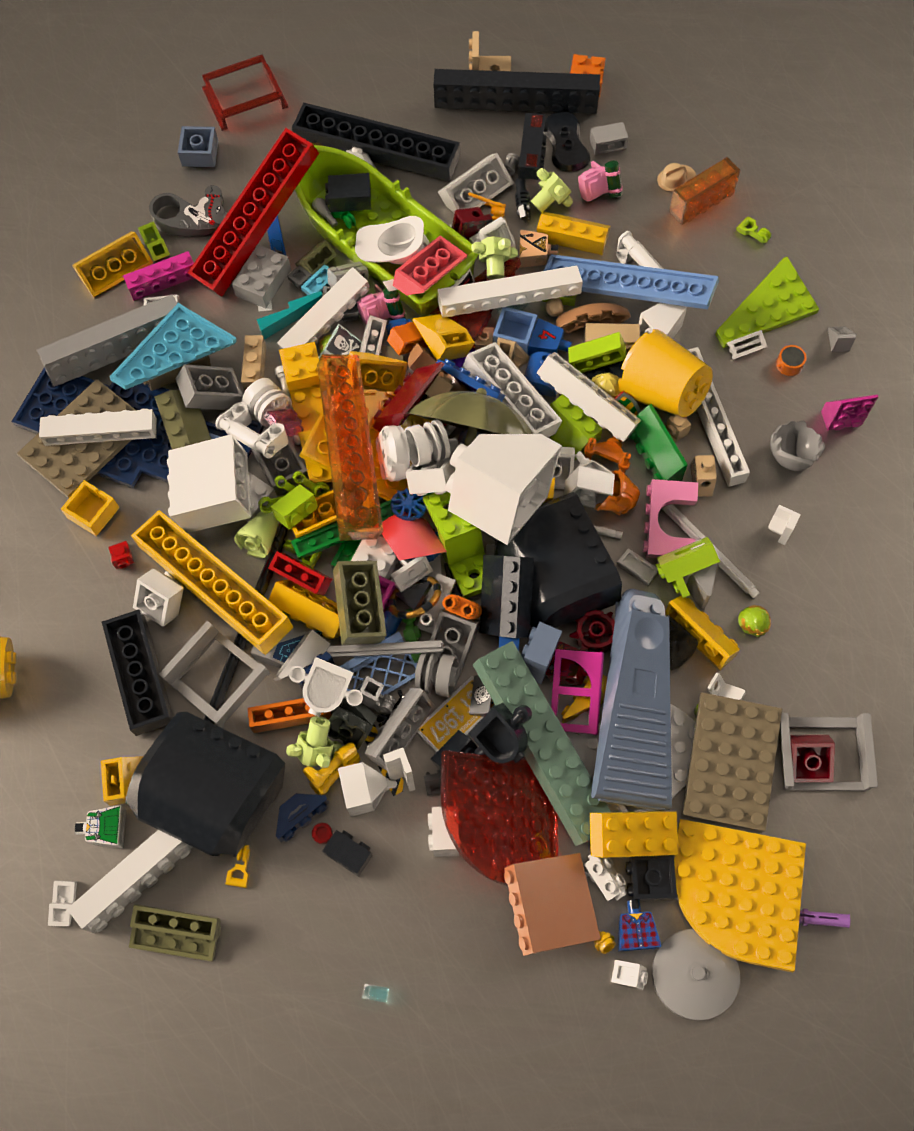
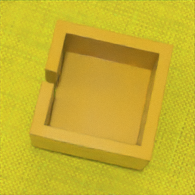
M84 480L63 505L61 511L67 519L97 537L120 507L113 497L101 490L99 491L98 488Z

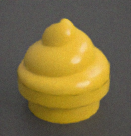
M599 931L601 939L594 941L597 951H601L602 954H606L616 946L615 938L611 933Z

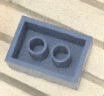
M539 622L537 628H532L528 645H525L521 656L535 681L542 685L562 631Z

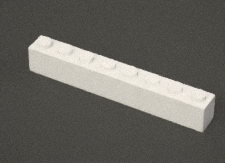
M571 266L437 289L438 304L442 318L452 317L460 314L581 294L583 281L578 267Z
M698 347L688 349V351L704 362ZM711 382L710 389L701 405L697 408V412L727 486L730 487L745 483L750 471L714 384Z

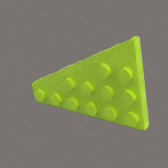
M786 256L716 330L715 335L721 346L726 348L728 347V342L760 330H762V333H766L817 314L819 307Z

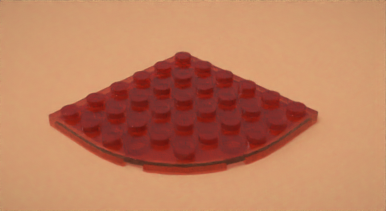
M446 750L442 752L441 808L444 823L455 848L472 868L486 878L508 886L504 878L505 867L517 863L558 857V815L527 760H521L518 763H515L513 760L507 763H497L488 758L487 755Z

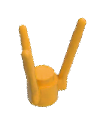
M471 192L468 193L471 197L487 202L484 205L491 207L490 214H493L492 220H496L499 217L504 218L506 204L495 202Z

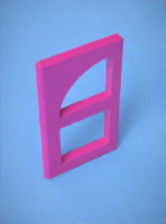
M555 649L551 708L556 717L559 694L590 697L589 724L560 723L565 732L597 735L599 732L603 652ZM562 658L572 660L585 669L591 681V689L559 686Z

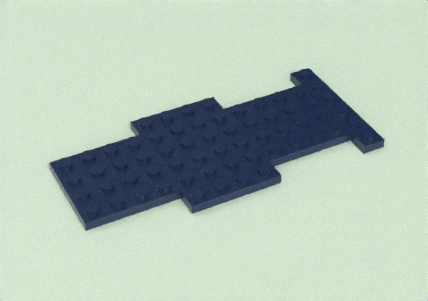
M44 367L11 422L15 426L38 434L40 430V417L57 416L95 380L81 376L54 387ZM114 382L110 386L104 384L136 411L141 409L153 410L157 418L156 438L131 440L96 474L134 488L142 473L168 482L169 467L167 459H169L168 451L172 450L154 396L167 392L169 389L161 387L151 391L148 385L141 383L125 390ZM252 420L246 426L258 434H261L264 426L255 420ZM205 421L209 433L220 437L228 435L225 430H219L216 424ZM238 441L247 452V457L249 458L252 449Z

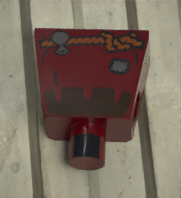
M479 207L458 209L454 213L452 229L470 241L469 238L493 222L492 216L490 214L484 215Z
M559 641L556 648L560 650L581 651ZM555 653L545 674L552 683ZM562 658L560 684L581 685L585 676H588L585 669L572 660Z

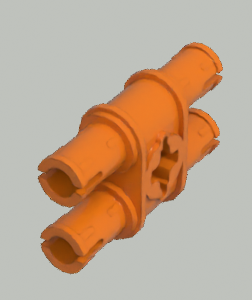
M451 594L443 599L442 604L447 611L463 618L474 620L482 614V608L478 603L459 595Z

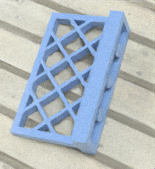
M397 632L381 643H399L404 641L400 632ZM405 654L404 660L392 657L393 655L358 656L339 667L351 671L353 674L357 672L356 676H352V679H355L353 689L356 688L357 680L363 681L364 679L358 677L362 668L372 669L370 678H373L374 670L386 672L384 682L382 683L384 687L381 692L384 696L413 680L415 673L411 676L402 673L405 663L413 665L415 669L417 663L414 662L411 654ZM379 658L389 659L387 670L375 667ZM391 660L403 663L400 673L389 670ZM388 673L399 676L398 683L394 686L385 684Z

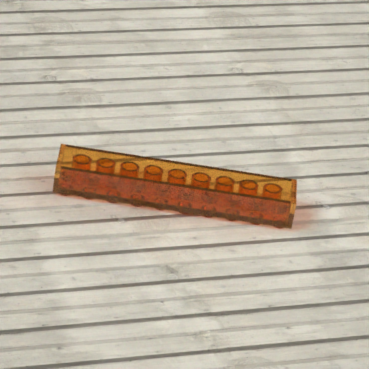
M322 354L317 368L340 541L378 539L383 532L359 355Z

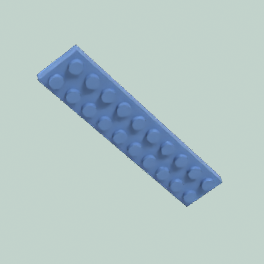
M551 254L544 271L577 266L583 281L582 292L707 310L719 283V276Z

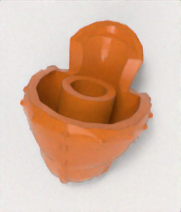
M621 469L612 471L615 474L613 495H609L602 503L596 504L595 510L611 511L620 516V514H625L636 506L640 491Z

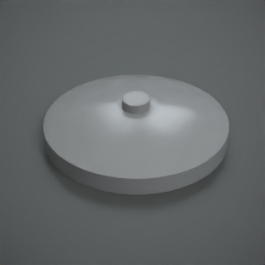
M688 929L673 934L661 944L653 960L652 980L658 997L673 1013L690 1020H707L723 1013L735 1000L740 985V970L736 959L724 955L720 950L706 943L694 929Z

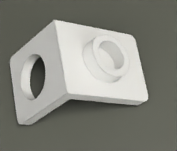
M720 673L715 674L708 686V691L712 695L742 700L746 694L745 690L725 683ZM718 681V686L714 690L715 683Z

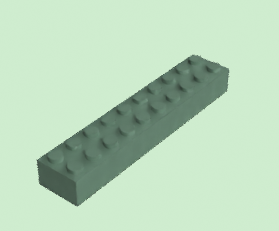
M511 641L479 658L473 664V667L495 706L504 703L512 714L515 708L521 705H526L531 709V719L521 723L528 737L527 747L524 751L525 758L574 845L583 844L590 840V813L611 811L606 802H601L591 797L593 779L514 642Z

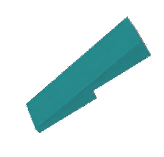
M319 291L288 302V309L257 319L264 340L302 318L323 297L322 292Z

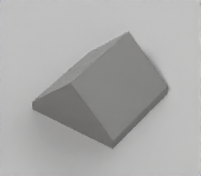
M718 563L690 574L686 584L689 593L700 609H705L711 597Z

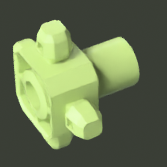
M540 168L537 171V176L541 180L538 184L542 189L530 202L541 213L554 201L570 207L573 204V199L569 195L572 191L552 171L547 172L544 168Z
M487 237L481 242L473 243L471 246L472 251L479 254V260L486 263L487 278L491 280L504 278V262L518 256V250L511 247V241L507 238Z
M315 716L310 719L308 731H301L297 743L287 746L286 753L290 757H297L303 765L328 768L332 754L341 748L342 745L338 741H331L329 739L330 721L324 717Z

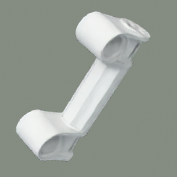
M630 231L624 232L619 237L616 255L620 263L626 264L634 259L639 266L664 269L644 246L633 238Z
M243 402L234 404L216 420L215 424L219 430H225L228 435L232 434L238 441L254 451L263 453L266 458L273 457L279 450L287 446L289 442L285 428L280 423L271 425L262 434H258L246 427L251 423L252 419L247 404Z

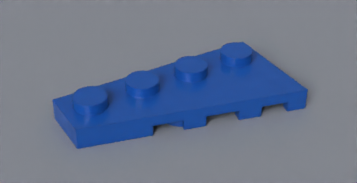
M447 358L445 361L437 360L436 363L443 362L445 364L442 368L443 371L476 390L484 388L487 391V395L503 401L506 396L500 392L502 389L493 384L489 386L485 383L486 380L479 376L474 377L470 374L469 370L456 366L455 362Z

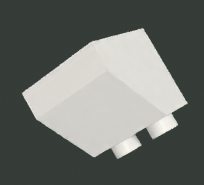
M479 434L469 446L460 444L450 460V465L456 468L455 472L450 476L445 490L451 494L448 511L508 545L547 499L562 445L542 434Z

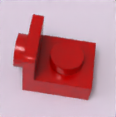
M127 541L108 547L111 554V563L116 569L127 568L130 564L134 563Z

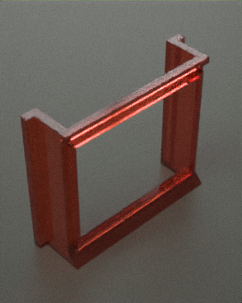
M263 54L202 75L205 85L202 86V89L222 131L228 129L225 118L278 100L282 109L288 108L284 95ZM261 63L274 92L222 110L209 80Z

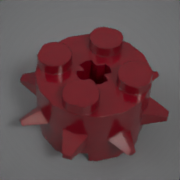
M596 610L587 612L582 618L575 620L577 630L569 634V637L576 639L581 651L606 653L612 647L615 621L612 618L613 612L610 611L607 614Z

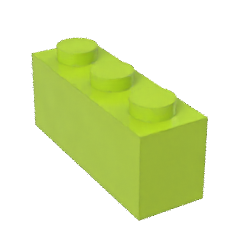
M620 332L568 347L569 364L583 373L625 360L626 345Z

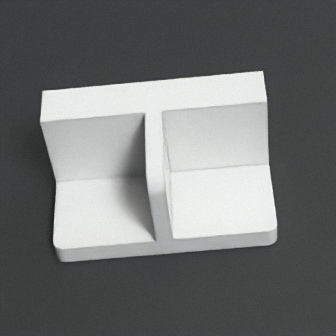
M781 505L775 511L768 528L780 534L778 543L785 545L801 514Z
M426 556L417 557L409 563L405 560H400L403 567L391 574V581L395 582V587L402 592L433 570Z

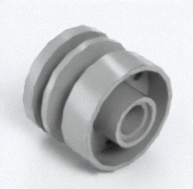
M421 653L415 671V688L425 690L427 694H430L435 686L438 696L450 698L458 681V657L443 654L439 661L437 653Z

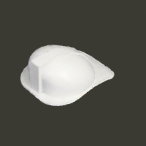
M409 216L390 223L362 227L356 234L355 252L360 259L367 262H390L403 265L430 244L424 234V222L417 216Z

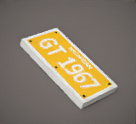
M473 676L429 715L417 731V734L435 752L458 730L468 736L473 727L484 717L469 715ZM491 699L490 710L495 706V704H494V702H493L492 699Z

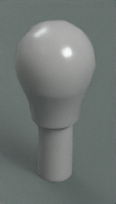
M316 198L312 202L313 210L325 218L333 228L336 227L338 223L331 215L323 198Z

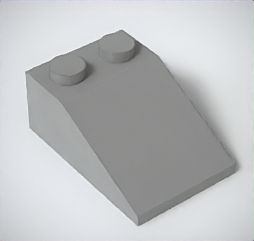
M444 608L440 610L430 641H443L444 650L437 653L439 661L443 654L458 657L459 679L481 621L463 618Z

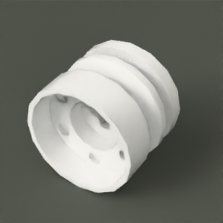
M261 378L253 382L246 389L242 402L247 404L249 412L265 427L282 422L289 414L292 406L291 399L269 378Z
M433 420L431 423L426 422L423 428L419 424L405 428L404 432L408 441L410 460L415 467L429 464L431 459L437 462L440 459L449 458V439L440 420Z

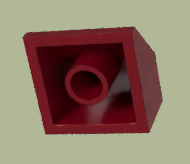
M790 735L794 783L834 782L835 742L829 735Z

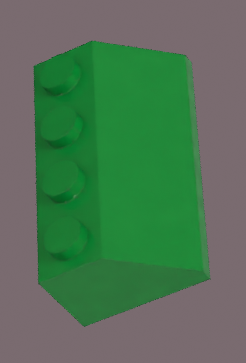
M650 404L637 415L641 422L629 438L633 439L636 443L638 453L643 455L645 465L649 470L651 469L655 480L682 481L688 464L653 405Z

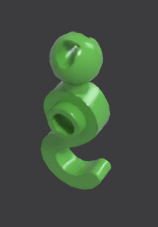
M416 617L402 619V622L406 624V630H403L406 642H418L419 638L422 637L419 626L414 625ZM421 653L411 654L415 663H418Z

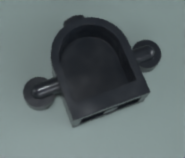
M504 703L494 706L468 733L479 746L475 750L476 759L479 762H486L491 759L497 763H507L511 760L515 763L521 761L525 757L524 751L528 743L526 730L521 723L531 719V709L526 705H521L515 708L512 714Z

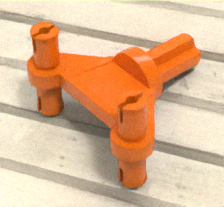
M612 436L607 441L596 443L595 438L594 440L589 438L588 444L584 448L586 458L591 460L592 455L597 454L618 463L619 470L621 469L624 473L630 467L629 460L631 454L629 453L627 456L628 452H623L622 440Z

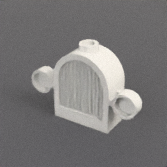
M315 657L309 674H306L305 670L300 666H294L289 671V677L293 682H305L303 697L306 704L310 707L308 713L320 717L321 713L336 709L343 698L351 706H357L363 700V695L359 690L347 691L353 672Z

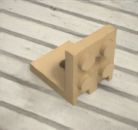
M473 31L472 39H469V49H472V51H469V62H472L469 63V70L492 71L496 69L498 71H511V56H479V31Z

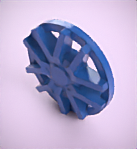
M407 488L403 491L399 490L391 499V510L395 516L402 520H417L426 511L422 498L424 496H417V494L410 496ZM404 512L409 513L408 516H403Z

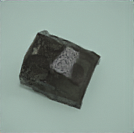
M667 615L669 617L670 670L680 668L694 654L699 643L680 623Z

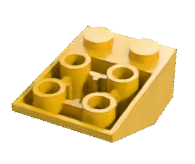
M441 314L413 318L414 324L436 360L445 361L446 358L452 360L467 357V354L475 344L466 328L448 317L442 318Z
M144 756L119 757L101 761L104 802L110 806L126 803L125 800L132 775Z

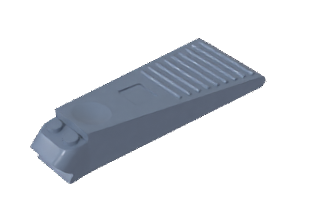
M628 589L623 593L620 602L615 604V625L591 797L601 802L664 811L665 809L670 810L672 807L669 617L665 616L664 604L656 594Z

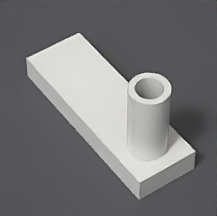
M438 573L435 579L441 585L442 593L432 609L421 615L417 625L420 630L431 634L433 633L440 610L444 609L443 599L451 595L456 580ZM433 586L431 588V591L426 602H428L434 594Z

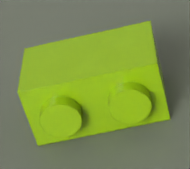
M301 484L270 506L276 520L289 530L319 508L314 494Z

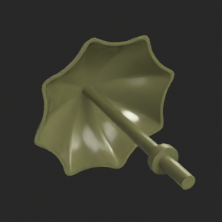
M478 388L476 392L453 391L441 393L420 402L408 412L420 418L432 421L438 419L444 424L468 429L464 443L466 446H469L476 439L477 431L485 434H533L524 419L516 411L502 401L487 395V391L484 388ZM447 505L443 506L444 509H448L449 507Z

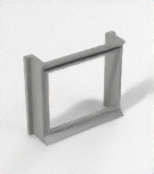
M208 621L159 673L166 682L221 728L224 727L225 722L261 681L271 674L264 665L257 663L222 635ZM215 640L253 669V672L218 711L180 680Z
M782 713L780 731L785 790L868 791L871 788L878 787L871 713H862L858 717H789L788 713ZM790 728H856L861 782L794 783Z

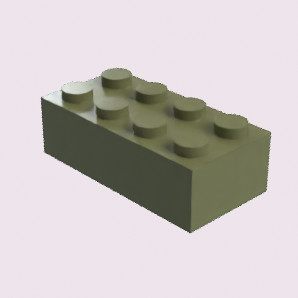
M338 561L333 569L341 644L381 643L387 635L377 561Z

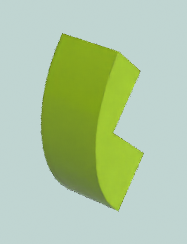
M154 221L138 227L140 235L154 261L170 255Z

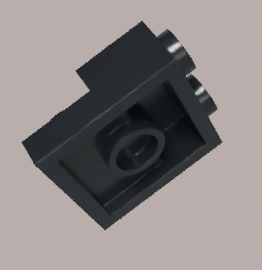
M674 855L630 857L629 862L625 863L626 874L630 875L631 883H627V894L632 896V900L677 899Z

